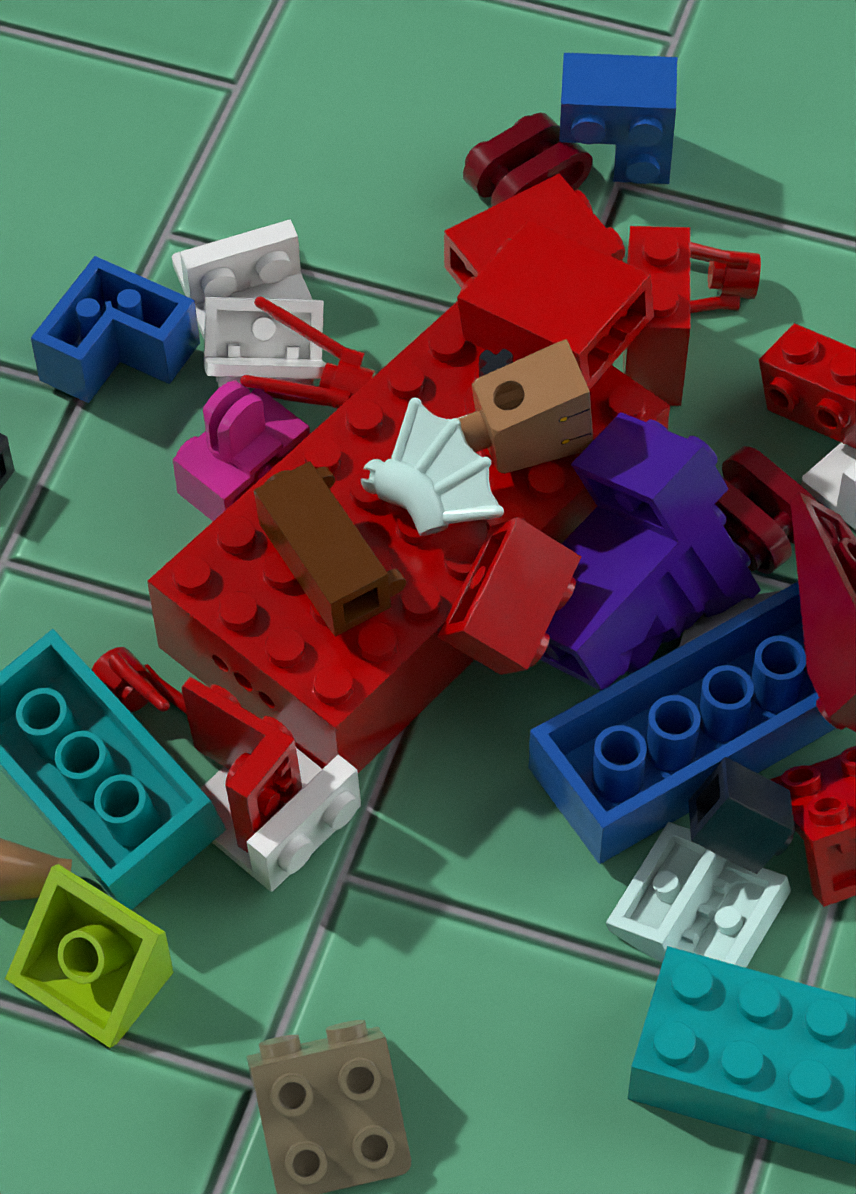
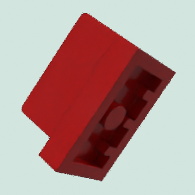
M189 677L182 685L181 690L193 745L196 750L229 769L225 787L237 846L249 853L247 841L302 789L294 736L284 724L275 718L264 716L261 719L242 708L236 697L225 688L216 684L207 687L196 679Z
M856 746L844 750L841 755L809 766H795L786 770L781 776L769 779L790 790L793 820L796 824L795 831L804 840L812 892L823 907L856 896Z

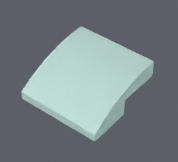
M668 822L606 921V925L610 932L660 962H663L667 946L746 968L789 896L791 888L787 876L762 868L758 874H755L692 842L690 829Z

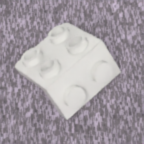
M205 297L204 370L207 376H216V382H218L219 387L234 380L241 383L240 379L244 375L275 378L314 386L315 379H321L326 365L322 360V348L257 308L254 304L256 298ZM267 299L323 333V300Z
M296 748L302 789L247 841L249 853L237 846L225 787L229 769L223 767L200 788L212 801L227 829L212 843L272 893L290 874L298 871L325 840L336 830L345 826L361 807L358 771L339 754L322 769Z

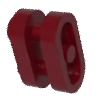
M536 113L522 117L511 128L489 141H483L475 145L466 156L463 179L479 196L483 198L492 197L491 206L493 207L559 173L575 191L588 177L593 165V158L579 143L559 142L560 126L546 113Z
M743 446L722 463L723 480L729 489L715 505L726 517V523L723 526L730 538L749 556L751 564L748 566L749 570L771 574L792 555L790 542L794 544L790 500L798 492L813 500L815 498L760 451L750 446Z

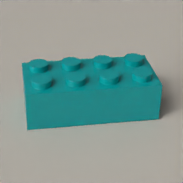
M51 629L0 671V771L114 900L130 910L134 909L227 830L209 797L54 629Z
M667 946L631 1066L627 1099L856 1165V998Z

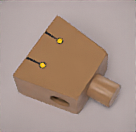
M567 339L477 378L472 383L476 412L457 418L461 422V428L468 445L474 452L488 448L494 465L500 473H508L582 453L593 441L590 391Z

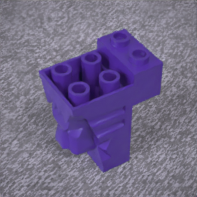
M620 412L571 463L597 507L562 543V545L581 556L572 576L576 579V586L565 606L559 611H555L546 630V633L550 636L549 643L540 660L601 691L609 687L619 675L623 676L626 671L634 673L648 665L662 643L679 638L681 633L689 629L702 615L708 618L723 613L741 600L753 599L761 591L748 568L751 564L749 556L739 545L732 541L723 526L726 523V517L715 503L729 488L715 466L718 463L715 452L703 440L695 436L684 438L669 432L662 424L655 420L649 419L647 422Z

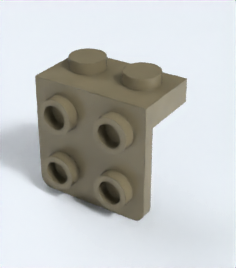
M365 1020L347 1021L327 1027L325 1029L327 1038L300 1044L299 1035L280 1036L259 1043L260 1053L246 1056L251 1081L256 1093L277 1194H322L400 1176L410 1169L411 1156L387 1040L378 1026L367 1029Z

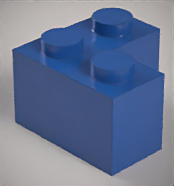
M564 52L559 142L615 145L614 182L669 184L676 116L678 57Z
M94 256L31 337L39 381L87 403L92 400L120 362L170 384L200 344L195 300Z

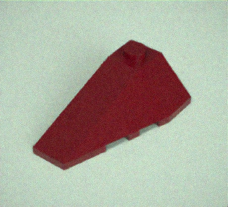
M798 492L790 500L807 673L819 696L816 700V706L821 715L837 729L843 730L847 727L856 732V537L840 514Z

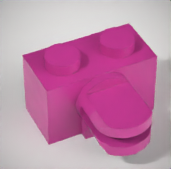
M236 380L227 382L214 392L203 408L206 431L199 437L194 436L188 439L172 459L177 493L210 520L214 521L310 434L309 425L263 390L254 389L250 393L247 387Z

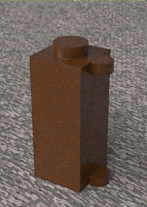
M311 461L293 470H284L274 474L264 485L254 489L260 526L336 637L391 608L390 597L402 591L407 581L398 569L386 572L331 492L330 488L335 483V477L329 468L320 467L315 469Z

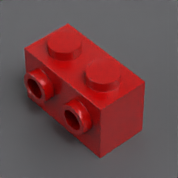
M794 323L759 359L767 410L856 449V349Z
M519 517L492 525L441 628L438 638L500 675L528 670L529 667L534 666L546 651L550 639L546 630L555 611L563 608L574 592L576 579L572 576L581 556Z

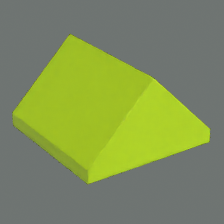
M57 864L50 869L5 980L111 1048L117 1045L174 972L165 931Z

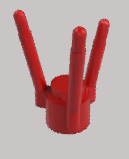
M690 242V258L709 262L708 289L718 290L719 296L691 300L690 314L716 309L738 311L740 298L755 299L760 281V254L721 250Z
M262 296L255 299L254 304L257 308L340 359L338 365L326 363L319 387L252 375L241 377L240 382L243 386L263 390L272 398L338 409L375 376V370L362 366L365 353L341 345Z
M116 647L107 651L94 663L91 670L130 713L138 711L148 702L152 703L159 711L166 712L170 708L169 702H171L187 714L183 694L164 681L150 665H143L129 649Z

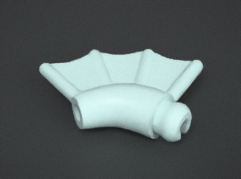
M412 398L409 401L392 458L387 459L385 462L380 459L370 460L363 468L370 471L368 479L361 478L364 490L371 494L377 493L379 499L406 509L411 515L420 536L432 535L448 528V524L499 518L504 514V508L498 504L490 488L489 467L491 459L482 457L472 450L465 439L459 419H445L433 415L421 403L419 398Z

